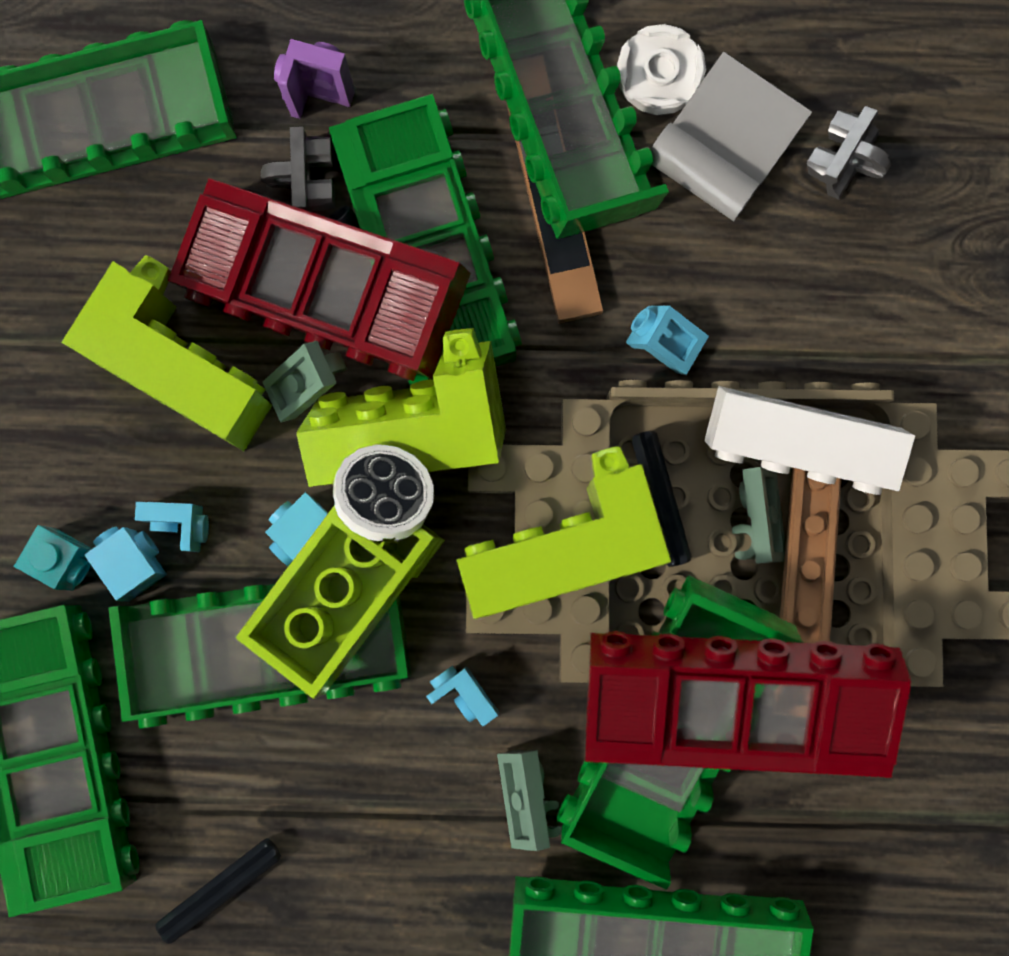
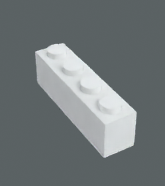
M718 386L704 441L711 449L716 450L715 457L725 461L743 463L744 457L762 460L761 467L770 471L789 474L790 467L808 471L807 477L818 482L835 484L836 478L854 481L853 488L881 495L883 488L895 491L900 490L915 435L903 428Z

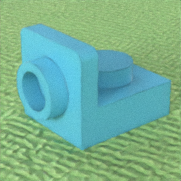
M648 306L634 318L631 325L632 332L626 343L633 349H645L675 373L687 375L709 336L671 306Z
M136 502L135 520L150 523L149 531L178 533V524H182L181 551L200 552L201 543H206L209 521L207 515H202V506L184 503Z
M452 665L430 681L435 690L426 697L431 704L455 688L459 696L454 699V702L469 722L477 718L483 727L499 714L498 709L468 667L457 672Z

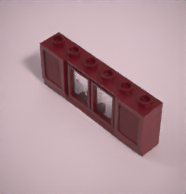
M209 178L203 195L200 194L168 281L186 289L184 298L210 307L212 300L226 304L223 312L248 322L252 314L265 318L263 325L265 328L286 336H290L292 329L306 333L304 341L307 343L318 341L320 347L331 351L333 343L348 348L345 356L369 366H372L374 359L384 361L390 364L387 372L414 381L417 374L432 379L443 350V336L445 332L451 329L471 273L460 262Z
M620 631L591 633L585 762L892 778L912 681L900 647H889L884 644L861 646L840 645L829 641L798 643L784 642L779 639H764L762 641L735 640L724 636L693 638L679 637L674 634H660L658 636L630 635Z

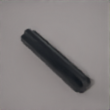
M655 431L638 433L632 438V444L638 465L642 464L671 560L666 565L668 567H675L691 561L692 556L658 435Z
M269 838L262 840L156 923L155 928L162 940L167 944H172L278 862L281 854L276 845Z

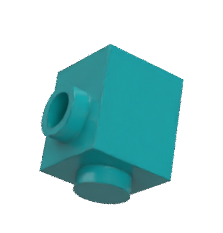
M37 525L13 567L55 590L73 591L75 586L83 581L90 569L91 564L84 555L92 550V548L56 528Z

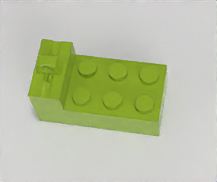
M147 255L141 259L131 272L112 262L65 335L62 343L228 443L245 451L272 407V404L262 396L266 389L257 384V380L232 366L229 373L225 372L227 366L216 360L217 357L199 345L192 342L190 347L186 349L188 343L177 337L174 331L165 326L177 308L163 295L169 283L168 278L171 273L168 267Z
M473 328L447 331L443 336V353L434 372V380L416 382L410 386V389L392 391L390 386H378L366 390L364 395L347 397L344 392H334L321 396L315 402L296 432L308 486L334 484L335 475L344 459L360 448L373 445L398 447L414 455L428 472L499 463L506 425L491 341L478 343Z
M620 446L604 449L591 455L594 478H592L586 489L596 520L592 521L590 512L561 520L562 523L559 524L560 530L544 534L542 526L513 534L514 543L496 548L494 540L464 548L467 557L458 559L457 563L473 619H480L670 563L671 560L642 464L630 467Z
M333 506L235 639L314 699L324 695L411 578H417L445 540L424 524L406 538L395 540L396 537L391 539L383 538L382 541L369 540L351 531L338 517L335 506Z

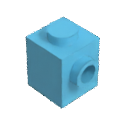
M306 492L293 505L289 501L285 502L269 518L273 525L265 533L274 541L269 546V549L286 566H289L328 512Z
M112 527L95 538L93 543L96 547L84 555L116 601L130 602L167 575L155 558V555L159 553L157 546L144 531L138 533L136 530L125 527L121 529Z

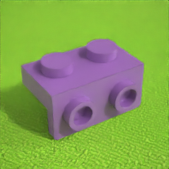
M290 39L286 55L280 54L277 59L274 80L278 82L282 99L285 100L292 117L301 118L308 96L348 107L351 106L355 89L345 53H341L337 47L325 42H316L312 45Z

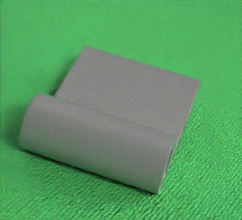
M723 51L674 123L670 122L650 149L653 156L652 165L729 219L735 221L791 144L812 111Z

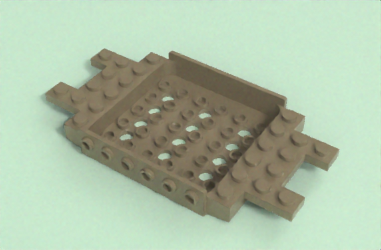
M623 380L619 381V387H612L606 400L563 399L561 404V445H503L499 463L468 467L469 493H515V533L542 526L544 534L560 530L559 524L562 523L561 520L590 512L592 521L596 520L586 489L592 478H594L591 461L593 453L620 446L629 466H637L638 462L632 444L634 435L645 431H655L658 435L692 556L690 562L675 567H668L665 564L663 574L657 579H648L638 572L476 620L473 619L467 598L466 633L560 634V682L588 683L591 633L620 631L630 635H650L652 631L659 632L666 616L657 625H647L639 617L640 604L648 598H655L665 608L672 591L675 588L681 590L688 575L740 599L749 600L755 606L780 618L784 562L756 564V572L749 580H740L731 571V561L735 557V552L748 550L751 546V538L748 534H732L731 515L736 509L744 508L741 503L739 488L730 479V471L737 463L715 457L716 450L711 449L704 441L718 386L903 428L915 435L899 491L883 488L881 495L871 494L853 488L854 481L846 480L841 488L839 510L846 516L847 527L842 534L837 536L836 555L845 559L848 565V572L842 580L834 581L833 600L844 603L848 609L849 616L843 626L838 628L831 626L830 642L840 645L867 646L869 644H884L889 647H900L912 681L911 686L943 687L942 639H1009V592L988 590L986 499H1009V451L938 450L937 403H891L894 401V391L880 390L878 383H855L851 385V390H833V384L829 382L804 384V389H786L785 382L771 381L758 383V389H740V383L736 381H717L711 383V388H693V382L675 380L665 382V388H647L646 381ZM744 457L743 463L756 468L761 467L762 460ZM790 467L789 474L777 472L785 544L792 467ZM681 680L679 704H693L694 695H713V703L725 704L732 691L711 681ZM765 686L761 694V704L773 705L774 689Z

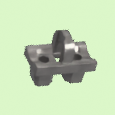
M865 106L860 115L838 110L828 129L829 139L842 144L838 152L836 153L818 146L808 159V173L819 181L826 183L828 196L840 200L856 172L874 178H882L891 166V162L888 159L889 155L873 145L879 135V129L873 123L878 115V110Z
M290 127L291 161L272 162L263 165L261 181L266 183V186L272 188H292V206L309 212L335 208L333 180H311V168L333 167L334 151L331 138L307 136L304 127Z

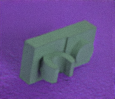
M318 341L305 343L262 382L280 423L297 418L337 383L334 374L347 369L340 352H333L324 356Z
M762 467L743 469L744 481L740 483L739 493L741 503L747 509L748 517H751V524L734 526L732 534H748L751 538V546L746 551L735 552V558L740 560L756 558V564L784 562L786 544L777 472Z
M512 750L498 753L497 757L511 848L530 851L550 848L549 837L555 838L561 835L562 827L547 826L545 815L549 810L559 808V804L557 801L543 800L545 799L543 790L544 770L539 761L537 750Z

